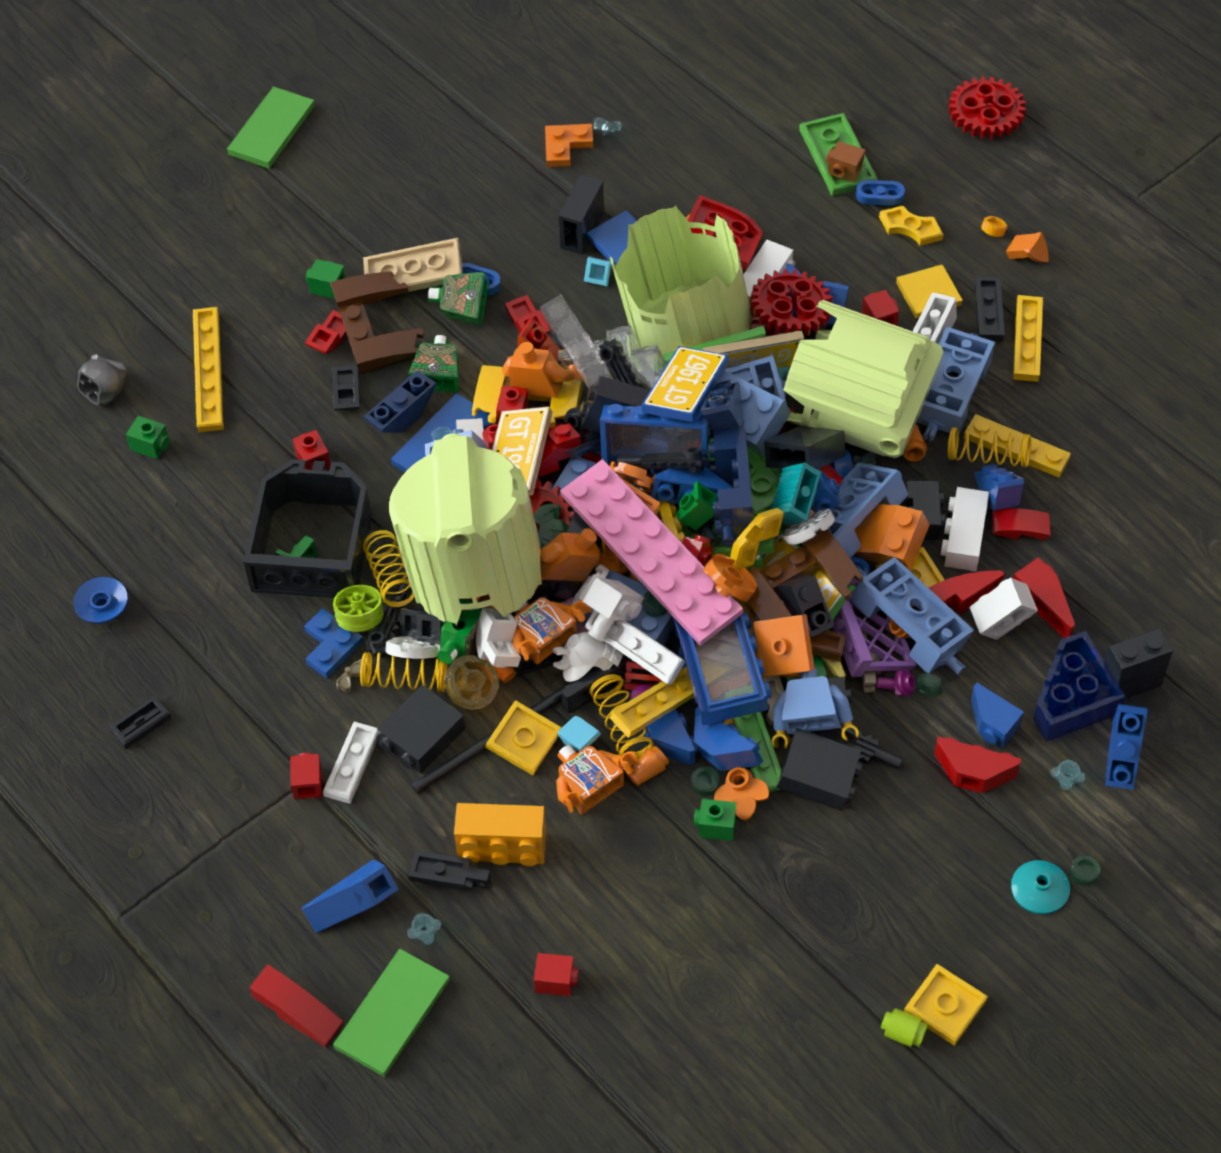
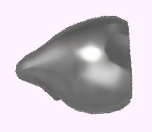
M94 354L91 360L84 363L79 369L77 388L94 405H107L121 392L127 376V367L121 362Z

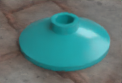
M1035 860L1023 864L1016 870L1012 878L1011 890L1017 903L1025 910L1035 914H1051L1060 910L1066 904L1070 895V883L1066 874L1058 866L1047 861ZM1037 880L1045 881L1047 885H1040Z

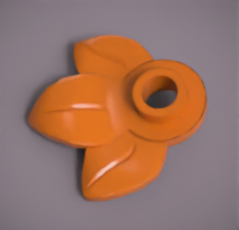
M736 767L729 771L725 781L726 784L719 787L714 795V800L736 802V816L746 821L755 813L756 801H764L769 798V790L763 780L753 778L749 770ZM739 780H745L742 784L736 785Z

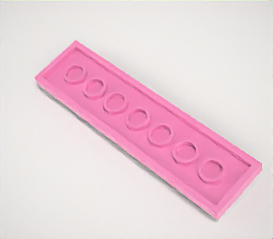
M603 459L560 490L561 496L700 646L743 614V608L731 595L726 598L718 593L716 590L717 584L703 571L704 566Z

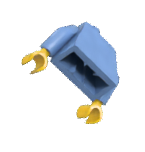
M815 667V670L800 672L801 679L787 682L786 690L780 694L773 706L774 730H777V734L773 736L771 742L775 748H778L779 737L785 739V748H788L791 740L788 734H793L796 728L810 732L840 728V723H843V739L847 741L845 731L848 728H853L856 732V737L858 738L859 736L857 727L852 725L851 722L853 715L847 697L836 685H829L827 677H817V669Z

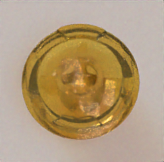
M462 656L453 661L446 671V691L452 701L460 707L470 710L481 709L490 704L498 692L499 678L495 667L491 662L483 660L479 656Z

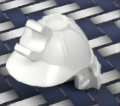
M588 632L574 634L568 639L564 648L559 646L553 649V653L556 655L563 654L562 660L554 662L553 665L563 670V678L569 682L580 679L593 666H597L604 671L609 670L613 664L618 667L622 658V652L606 641L595 639Z

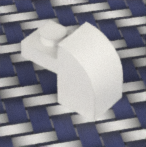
M483 607L476 631V647L480 660H490L493 666L500 668L507 666L518 667L521 657L512 644L517 622L511 613L506 615L505 618L495 608Z

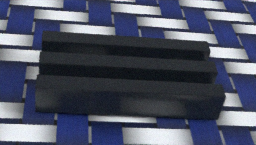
M153 695L108 727L116 739L122 743V746L127 749L171 719V715ZM156 706L154 710L143 716L144 713ZM134 721V723H133L132 725H130L129 727H127L126 729H124L122 732H120L121 729H123V728L126 727L128 724H130L131 722Z

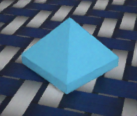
M588 257L584 282L608 286L611 262Z

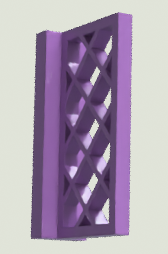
M853 579L851 584L857 588L859 582ZM850 599L844 603L832 620L834 623L832 628L834 633L846 636L842 653L852 677H862L865 671H901L903 669L913 670L916 667L915 661L909 656L911 651L905 638H898L893 634L896 639L894 642L881 633L883 629L891 633L889 629L891 618L886 613V620L878 614H874L869 618L881 626L878 631L865 622L868 618L866 615L863 620L854 615L852 607L863 615L865 614ZM860 629L874 637L872 642L863 637ZM878 640L889 647L888 653L874 644L875 641ZM869 651L883 659L882 662H872ZM895 651L901 655L904 661H899L891 656V652Z

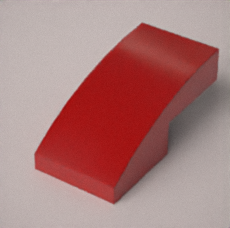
M528 295L505 303V310L520 333L530 318H534L547 334L550 333V329L540 311H536Z
M332 310L323 325H316L305 341V345L326 355L334 350L347 336L340 313Z
M1015 508L992 511L993 534L1015 540L1021 535L1046 541L1050 536L1049 513Z

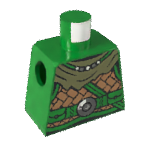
M483 272L447 275L444 278L443 288L430 287L429 302L440 303V310L446 317L483 326L489 279Z
M443 335L435 336L433 343L420 344L410 368L409 377L418 370L436 383L434 391L459 393L456 346L448 344L449 339Z
M464 598L460 599L459 601L460 604L473 603L472 601ZM483 608L461 610L457 625L448 621L444 623L441 629L440 651L437 654L441 662L445 664L455 662L460 665H466L477 653L476 631Z

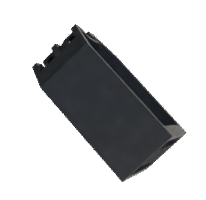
M292 459L261 479L243 561L251 592L335 598L337 593L344 588L360 584L365 557L363 542L369 535L372 513L367 486L345 463L331 462L330 471H327L324 461H314L313 469L305 470V460ZM290 501L339 506L340 504L354 505L357 511L347 561L264 555L273 512Z

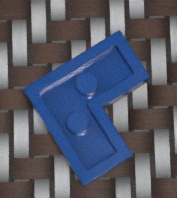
M323 608L304 626L305 632L321 643L306 658V663L325 678H328L363 643V637L360 634L339 627L335 617Z

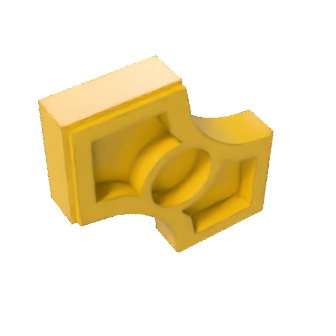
M904 206L880 211L879 218L888 235H907L913 238L919 246L943 240V233L934 217L913 215Z

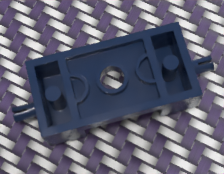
M745 428L713 431L714 442H709L710 458H715L714 461H710L711 471L729 485L734 486V488L718 489V501H713L714 518L720 517V519L715 520L716 536L722 535L723 546H733V543L753 521Z

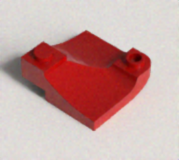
M699 195L688 218V222L715 226L716 214H718V217L724 219L729 229L732 230L742 270L747 271L763 235L762 230L744 212ZM691 228L692 233L703 234L701 228ZM705 229L706 235L717 237L716 232Z
M555 422V427L549 428L537 477L559 470L558 461L569 458V450L581 445L580 435L570 424L559 425ZM498 424L490 425L482 433L486 449L492 450Z

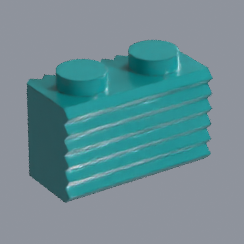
M804 462L782 468L783 472L780 473L779 487L776 488V497H773L774 502H772L773 505L770 508L771 510L778 508L784 512L782 523L790 526V524L794 525L808 521L821 472Z

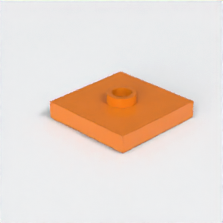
M806 614L753 622L758 657L762 660L765 673L761 677L815 670Z

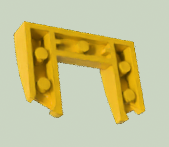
M482 365L472 407V416H476L478 410L481 409L483 412L490 413L488 415V422L496 423V407L501 387H511L510 376L506 377L502 374V367ZM573 379L570 382H564L557 398L528 395V400L551 402L550 408L553 413L549 428L555 427V418L565 419L569 409L579 406L583 391V380Z

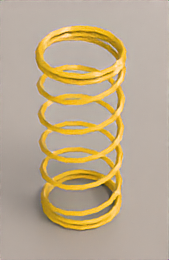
M952 427L948 440V459L959 461L965 449H967L968 459L970 462L976 460L981 449L982 460L987 464L992 457L995 447V458L998 465L1004 462L1009 449V458L1012 466L1015 467L1021 457V466L1027 467L1031 453V435L1023 434L1020 452L1014 464L1011 452L1012 433H1009L1004 457L999 462L997 431H995L992 449L988 460L985 461L983 454V430H981L977 451L973 460H971L969 453V429L966 431L962 453L957 458L959 431L957 427Z
M387 530L371 533L363 542V550L373 571L374 578L377 580V586L380 589L383 602L391 607L404 606L413 600V592L408 599L401 602H392L385 597V594L402 593L411 586L409 580L405 579L408 577L407 572L396 573L402 567L405 568L402 556L400 555V548L397 546V540L394 534ZM379 534H387V535H382V536H379V537L375 538L374 540H372V541L369 543V545H368L367 548H366L367 542H368L372 537H374V536H376V535H379ZM382 537L393 539V544L381 546L373 554L368 552L371 544ZM392 546L385 553L375 554L378 550L384 547ZM395 548L398 550V554H390ZM397 556V558L390 563L379 564V562L386 557ZM399 557L402 559V564L394 563ZM372 558H381L377 563L372 561ZM377 566H386L381 572L376 571ZM391 566H401L392 573H383V571ZM381 575H391L384 582L379 580ZM405 575L402 579L386 583L391 577ZM395 584H409L399 592H387Z
M370 652L363 654L360 670V681L363 687L372 686L377 675L379 684L383 689L389 684L391 675L397 690L403 686L406 675L408 686L412 691L419 685L421 675L422 683L426 687L424 658H421L419 676L415 687L412 688L409 675V658L406 661L402 682L397 687L394 670L395 656L392 655L390 673L385 686H383L380 678V653L377 654L376 669L371 683L372 656ZM438 657L436 658L435 671L429 690L432 689L435 678H437V690L443 694L447 684L448 664L439 662Z
M611 674L603 676L592 684L589 689L590 694L593 697L594 703L600 706L599 714L606 718V728L612 730L610 733L611 739L618 742L616 750L619 752V755L625 754L624 751L633 744L643 741L650 742L644 749L634 752L639 759L647 748L651 749L653 747L652 739L642 737L646 733L647 728H643L644 732L631 740L621 741L626 736L625 734L619 740L613 737L614 731L621 730L615 729L617 725L610 728L607 720L610 719L609 716L614 710L624 704L615 707L607 716H604L602 713V707H612L624 702L629 697V692L619 691L624 682L620 675ZM609 679H612V680H610V681L604 683L602 686H600V687L598 688V690L595 692V694L593 693V690H594L599 684H601L602 682L607 681V680H609ZM614 681H620L611 691L597 695L605 685ZM617 694H627L624 699L617 703L604 705L607 700ZM596 698H597V699L606 698V699L602 702V704H599V703L596 701ZM619 743H626L619 750Z

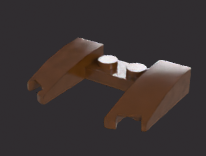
M392 271L363 274L330 282L360 374L415 357L418 348H415L416 339L424 338L423 328L392 332L379 336H374L364 305L409 291L406 283L399 284L393 279L394 273Z
M820 528L815 532L816 535L813 538L802 542L803 546L761 571H758L755 566L748 569L757 582V588L748 602L743 601V603L758 621L791 617V614L777 596V593L780 592L778 585L798 575H809L818 569L821 570L846 601L852 597V592L847 587L854 578L862 583L863 576L828 529L822 531Z

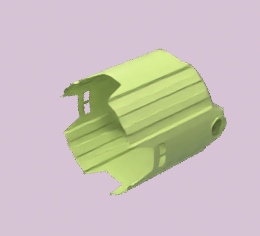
M675 205L673 208L657 210L652 214L639 218L634 224H629L627 249L622 253L616 267L612 257H610L634 344L637 346L640 355L648 361L657 376H660L665 368L664 354L676 351L678 346L691 347L750 329L753 315L752 310H750V302L737 245L732 230L729 229L724 219H721L716 214L715 226L688 222ZM691 228H701L703 234L692 233ZM705 229L716 232L717 237L706 235Z
M824 300L820 301L816 307L827 311L836 317L837 320L832 330H818L815 340H800L783 390L805 407L803 414L791 412L786 421L803 427L844 430V442L882 456L897 458L903 455L939 370L943 357L941 345L930 340L927 336Z
M453 433L435 441L431 454L416 462L403 474L394 487L389 502L390 517L416 603H421L426 612L438 617L439 620L452 622L456 625L461 610L483 608L490 605L506 618V615L520 609L534 595L536 587L542 584L540 542L523 473L507 457L495 451L478 447L470 436ZM489 594L490 600L477 603L476 597ZM472 598L473 603L460 604L459 599Z

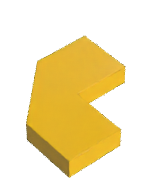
M775 508L759 513L733 543L730 558L735 560L733 564L740 570L742 567L746 568L754 565L759 542L779 535L784 515L783 511Z

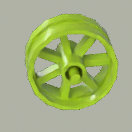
M353 585L344 588L337 593L333 600L336 622L344 630L352 632L366 631L377 626L384 617L382 596L372 586Z

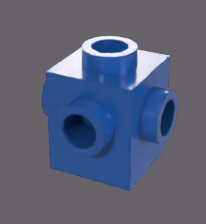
M817 469L821 472L811 510L813 512L823 509L832 510L841 505L838 496L840 488L833 478L829 479L820 469Z

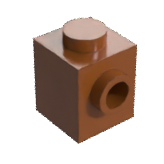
M838 141L834 150H829L826 158V163L829 164L828 174L855 183L864 167L865 149Z

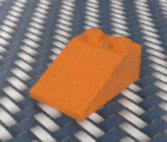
M877 504L861 524L854 529L861 547L852 557L862 558L882 565L895 557L911 572L930 524L923 511L900 505Z

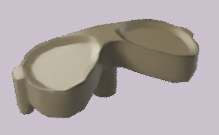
M362 659L345 668V673L336 682L337 690L344 692L352 690L351 678L360 677Z

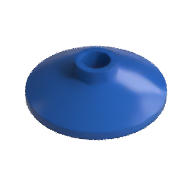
M97 577L79 587L75 593L73 605L81 619L89 623L101 624L114 620L124 611L127 606L128 595L125 587L118 580L110 577Z

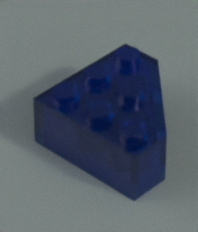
M1086 631L1061 639L1037 701L1033 721L1046 742L1114 717L1118 704L1124 705L1125 694Z

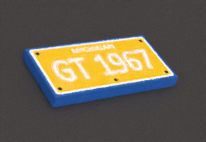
M678 346L642 403V412L693 422L728 364V355Z

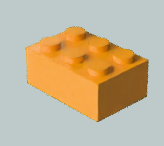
M457 803L454 837L458 857L471 859V862L475 864L478 862H492L497 865L521 863L525 866L544 864L547 834L544 806Z

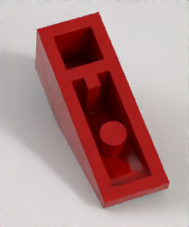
M1036 558L1015 573L1013 579L1028 585L1038 610L1036 613L1066 642H1069L1073 636L1075 623L1058 576L1049 564H1045L1040 558Z

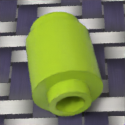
M894 1008L892 1013L886 1012L881 1029L885 1030L884 1036L909 1047H912V1045L920 1047L928 1024L921 1022L922 1019Z

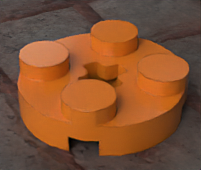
M611 462L610 468L620 478L640 487L639 490L650 494L656 474H654L652 479L646 476L647 470L619 462L617 465L615 462Z
M715 554L703 568V571L717 584L716 590L718 593L726 598L732 595L744 602H748L757 588L755 578L745 567H742L740 570L733 565L734 559L723 554Z

